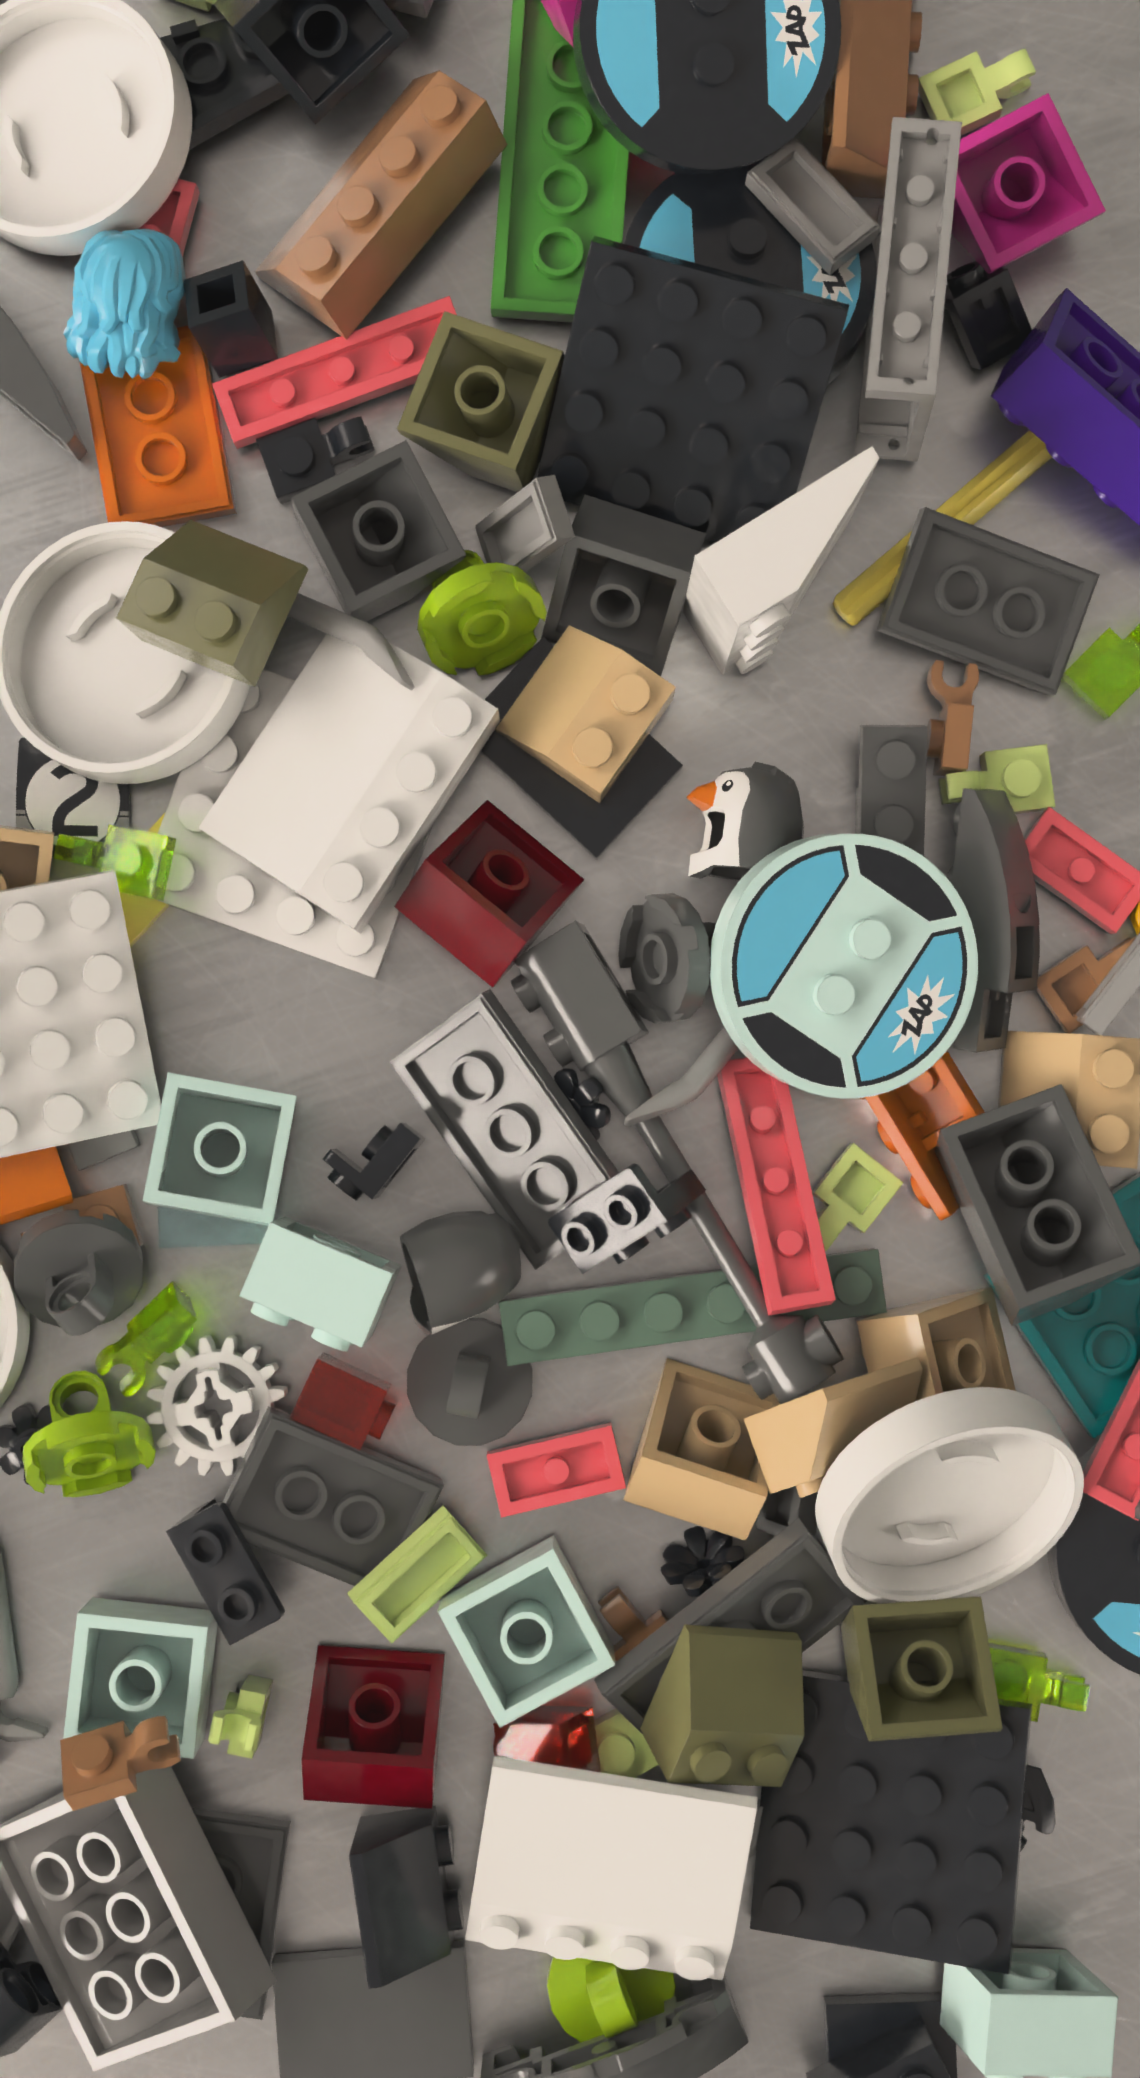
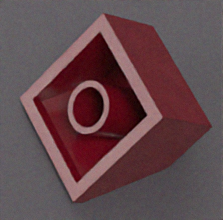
M486 800L424 860L394 907L493 988L512 968L516 959L528 950L585 879L490 801Z
M318 1645L301 1759L304 1800L433 1809L445 1654Z

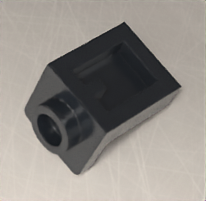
M977 261L955 269L947 275L948 285H946L944 309L949 311L971 367L982 370L1017 350L1032 331V328L1008 269L1000 268L988 274Z
M400 1123L394 1131L384 1125L361 1154L369 1161L364 1169L360 1168L338 1149H330L323 1158L333 1168L332 1172L328 1175V1179L356 1201L363 1193L371 1199L379 1198L424 1142L425 1138L407 1123Z

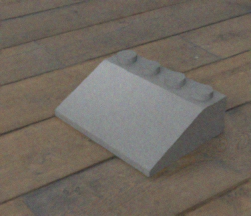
M171 1766L137 1773V1792L75 1811L70 1808L63 1797V1792L0 1824V1881L93 2072L236 2021L277 1982Z

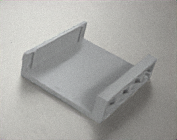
M893 117L884 205H879L877 223L881 227L877 239H875L874 248L877 267L876 288L873 306L867 322L854 456L873 446L880 459L918 461L936 396L962 122L902 117ZM932 138L937 143L935 145H928L926 140ZM895 445L898 448L896 450H892L889 448V446Z

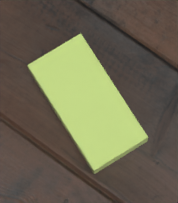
M443 1505L347 1594L378 1630L393 1643L488 1555Z

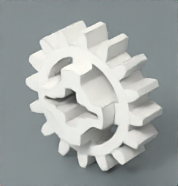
M206 1335L199 1339L198 1354H195L186 1344L175 1350L177 1360L180 1363L179 1367L167 1362L158 1367L156 1371L167 1383L165 1386H153L148 1390L147 1397L161 1402V1409L149 1415L147 1421L148 1424H164L167 1432L156 1442L159 1448L169 1446L172 1443H175L180 1448L174 1462L180 1467L191 1457L199 1459V1475L206 1476L213 1467L214 1462H220L223 1472L226 1476L233 1475L237 1470V1457L241 1456L244 1458L268 1406L288 1414L274 1407V1401L285 1397L288 1394L287 1386L271 1385L269 1378L276 1373L279 1366L274 1362L261 1368L256 1363L261 1351V1347L257 1344L242 1354L237 1351V1336H228L222 1348L216 1349L211 1335ZM227 1364L245 1373L253 1384L243 1385L230 1376ZM197 1367L198 1373L195 1375L197 1388L191 1396L177 1400L183 1380ZM214 1390L217 1391L219 1399H230L233 1405L223 1415L222 1420H220L216 1410L206 1411L204 1402L213 1396ZM260 1410L255 1428L247 1438L239 1442V1421L244 1414ZM192 1425L205 1434L209 1445L192 1437L184 1426Z

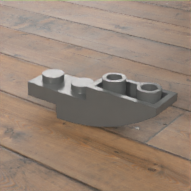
M860 725L859 787H856L855 834H867L890 839L913 849L923 856L927 726Z
M963 788L962 800L956 808L953 819V829L957 840L954 863L947 874V878L966 906L973 925L978 952V976L971 1009L965 1024L954 1041L953 1048L977 1053L1006 1048L1013 993L1037 990L1040 958L1039 912L1036 885L1028 849L1018 819L1005 791Z

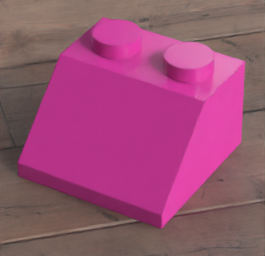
M1049 93L960 139L951 234L988 274L1093 220L1106 211Z

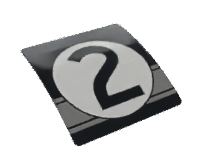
M21 738L19 740L17 763L16 827L54 832L52 857L123 858L130 851V784L105 783L76 774L38 750L26 738Z

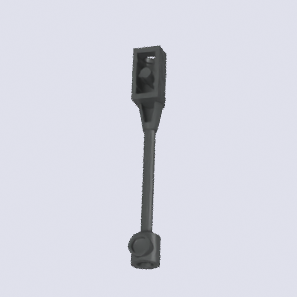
M575 920L517 958L515 964L521 974L511 980L512 987L530 1013L540 1007L544 1010L554 1028L545 1033L543 1037L558 1063L565 1067L574 1061L580 1072L585 1071L590 1078H596L603 1086L605 1095L625 1117L653 1097L630 1048V1044L648 1034L649 1031L635 1008L629 1002L626 993L585 925ZM660 1116L634 1124L669 1183L691 1169ZM705 1192L687 1205L686 1208L692 1215L693 1223L756 1326V1330L747 1347L753 1360L743 1365L742 1368L759 1398L763 1400L774 1393L781 1405L806 1393L836 1373L833 1366L844 1360V1357L822 1319L818 1315L806 1321L802 1315L776 1314L768 1316L762 1285Z

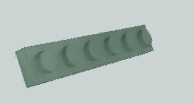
M870 1248L827 1254L826 1258L836 1300L832 1305L782 1314L802 1315L805 1321L818 1315L824 1322L886 1313L879 1250ZM749 1265L761 1284L758 1265ZM722 1269L503 1299L498 1302L507 1366L753 1332L756 1330L754 1322Z

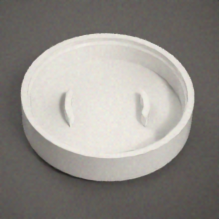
M8 0L1 4L0 236L28 251L45 255L68 256L82 254L87 241L98 232L104 230H118L122 232L140 228L159 210L169 197L180 177L189 152L192 135L191 99L183 72L175 57L148 22L137 11L121 0Z
M128 521L108 522L78 530L61 538L35 557L23 570L10 589L0 611V699L11 721L34 747L60 765L76 774L105 783H145L171 776L191 766L210 752L227 734L240 714L250 689V685L141 641L116 619L143 558L175 533L156 525Z
M973 1387L938 1393L905 1405L875 1422L849 1443L832 1463L822 1480L815 1504L816 1523L839 1578L847 1588L865 1600L882 1604L974 1597L1019 1575L1043 1557L1058 1542L1072 1523L1083 1497L1084 1475L1081 1464L1057 1419L1040 1401L1024 1393L1004 1388Z

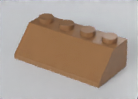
M838 0L841 15V45L834 77L824 101L821 164L852 197L884 199L893 117L906 118V115H914L916 111L919 76L917 74H908L909 52L918 53L922 12H911L912 0Z
M440 70L413 79L255 270L256 275L347 340L507 146L506 140L487 101Z

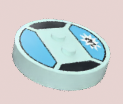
M823 834L811 836L782 846L765 856L740 879L727 898L716 922L710 949V983L715 1006L722 1024L740 1051L766 1074L783 1083L808 1093L840 1099L870 1097L892 1091L911 1082L932 1067L946 1053L965 1024L975 995L978 976V952L973 925L966 906L948 878L933 863L913 849L890 839L867 834Z

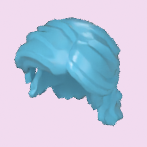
M135 229L122 232L118 230H104L98 232L87 241L81 258L74 268L73 315L68 319L63 334L67 340V351L74 359L79 358L80 363L85 367L89 366L94 373H103L109 366L111 373L115 377L122 378L125 372H127L132 379L139 374L144 380L152 376L160 362H177L181 354L177 349L180 339L177 327L174 325V320L179 311L180 300L185 293L184 280L186 275L183 257L179 245L171 237L155 230Z

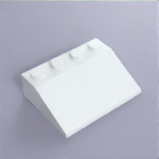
M873 446L695 555L682 612L722 675L736 666L741 674L747 673L774 654L772 648L779 643L778 637L785 630L789 619L850 522L880 458Z
M326 634L199 826V829L361 934L499 724L500 717L498 708L441 671L391 643L389 644L415 686L412 691L398 683L365 655L361 648Z
M494 1756L465 1940L481 1942L490 1948L499 1950L519 1948L545 1952L554 1958L562 1960L583 1958L608 1962L626 1970L646 1968L672 1972L689 1980H704L707 1978L723 1980L734 1940L758 1797Z

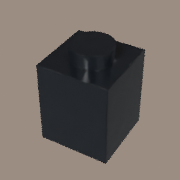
M243 260L184 280L189 329L219 378L278 359L272 310Z

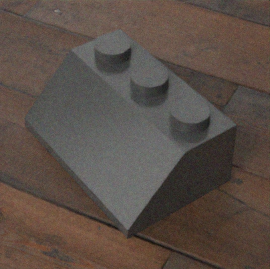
M1062 1084L940 1129L935 1153L1011 1326L1069 1305L1140 1266L1138 1248Z

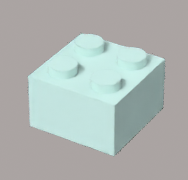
M168 1072L142 1201L148 1205L269 1226L270 1222L274 1221L297 1096Z
M285 1216L270 1222L239 1296L254 1302L251 1313L281 1326H287L289 1320L300 1321L314 1327L311 1337L316 1341L334 1349L347 1352L350 1345L355 1344L363 1347L372 1337L402 1265Z
M554 1535L453 1589L440 1600L437 1612L499 1728L615 1666L614 1646Z
M92 1597L77 1613L63 1739L120 1721H124L131 1733H133L134 1728L140 1722L152 1717L165 1716L168 1720L169 1736L176 1734L179 1738L181 1758L193 1759L205 1740L218 1626L211 1611Z
M1013 1948L1009 1974L944 1963L940 2025L986 2078H1024V2076L1111 2078L1118 1996L1067 1949Z

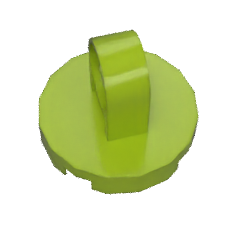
M464 550L466 558L432 583L433 590L419 612L417 630L431 662L445 673L457 675L455 667L461 669L475 667L478 676L488 675L514 664L532 649L537 641L533 631L538 625L540 618L543 622L545 621L547 611L533 578L522 569L500 562L485 564L476 552Z
M73 1371L63 1375L54 1383L49 1395L52 1423L35 1432L23 1446L22 1457L26 1482L35 1491L44 1494L46 1484L61 1485L63 1497H82L101 1494L133 1481L131 1469L139 1464L145 1465L146 1469H149L154 1463L156 1450L152 1429L144 1418L129 1412L112 1411L103 1380L91 1372ZM78 1391H88L98 1397V1402L91 1412L71 1416L63 1411L65 1400L71 1394Z
M552 1957L547 1977V1989L552 2012L565 2032L579 2042H584L603 2034L609 2039L637 2027L639 2021L665 2012L664 2001L674 1997L676 1988L675 1977L672 1972L646 1968L626 1970L615 1966L613 1963L583 1958L562 1960Z

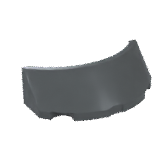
M724 1974L723 1980L710 1978L692 1980L691 1990L694 1997L678 2002L676 1996L664 2001L665 2012L639 2021L637 2027L609 2039L603 2034L546 2055L543 2046L530 2049V2057L521 2060L518 2051L513 2045H507L485 2053L482 2056L480 2078H698L730 2058L749 2041Z

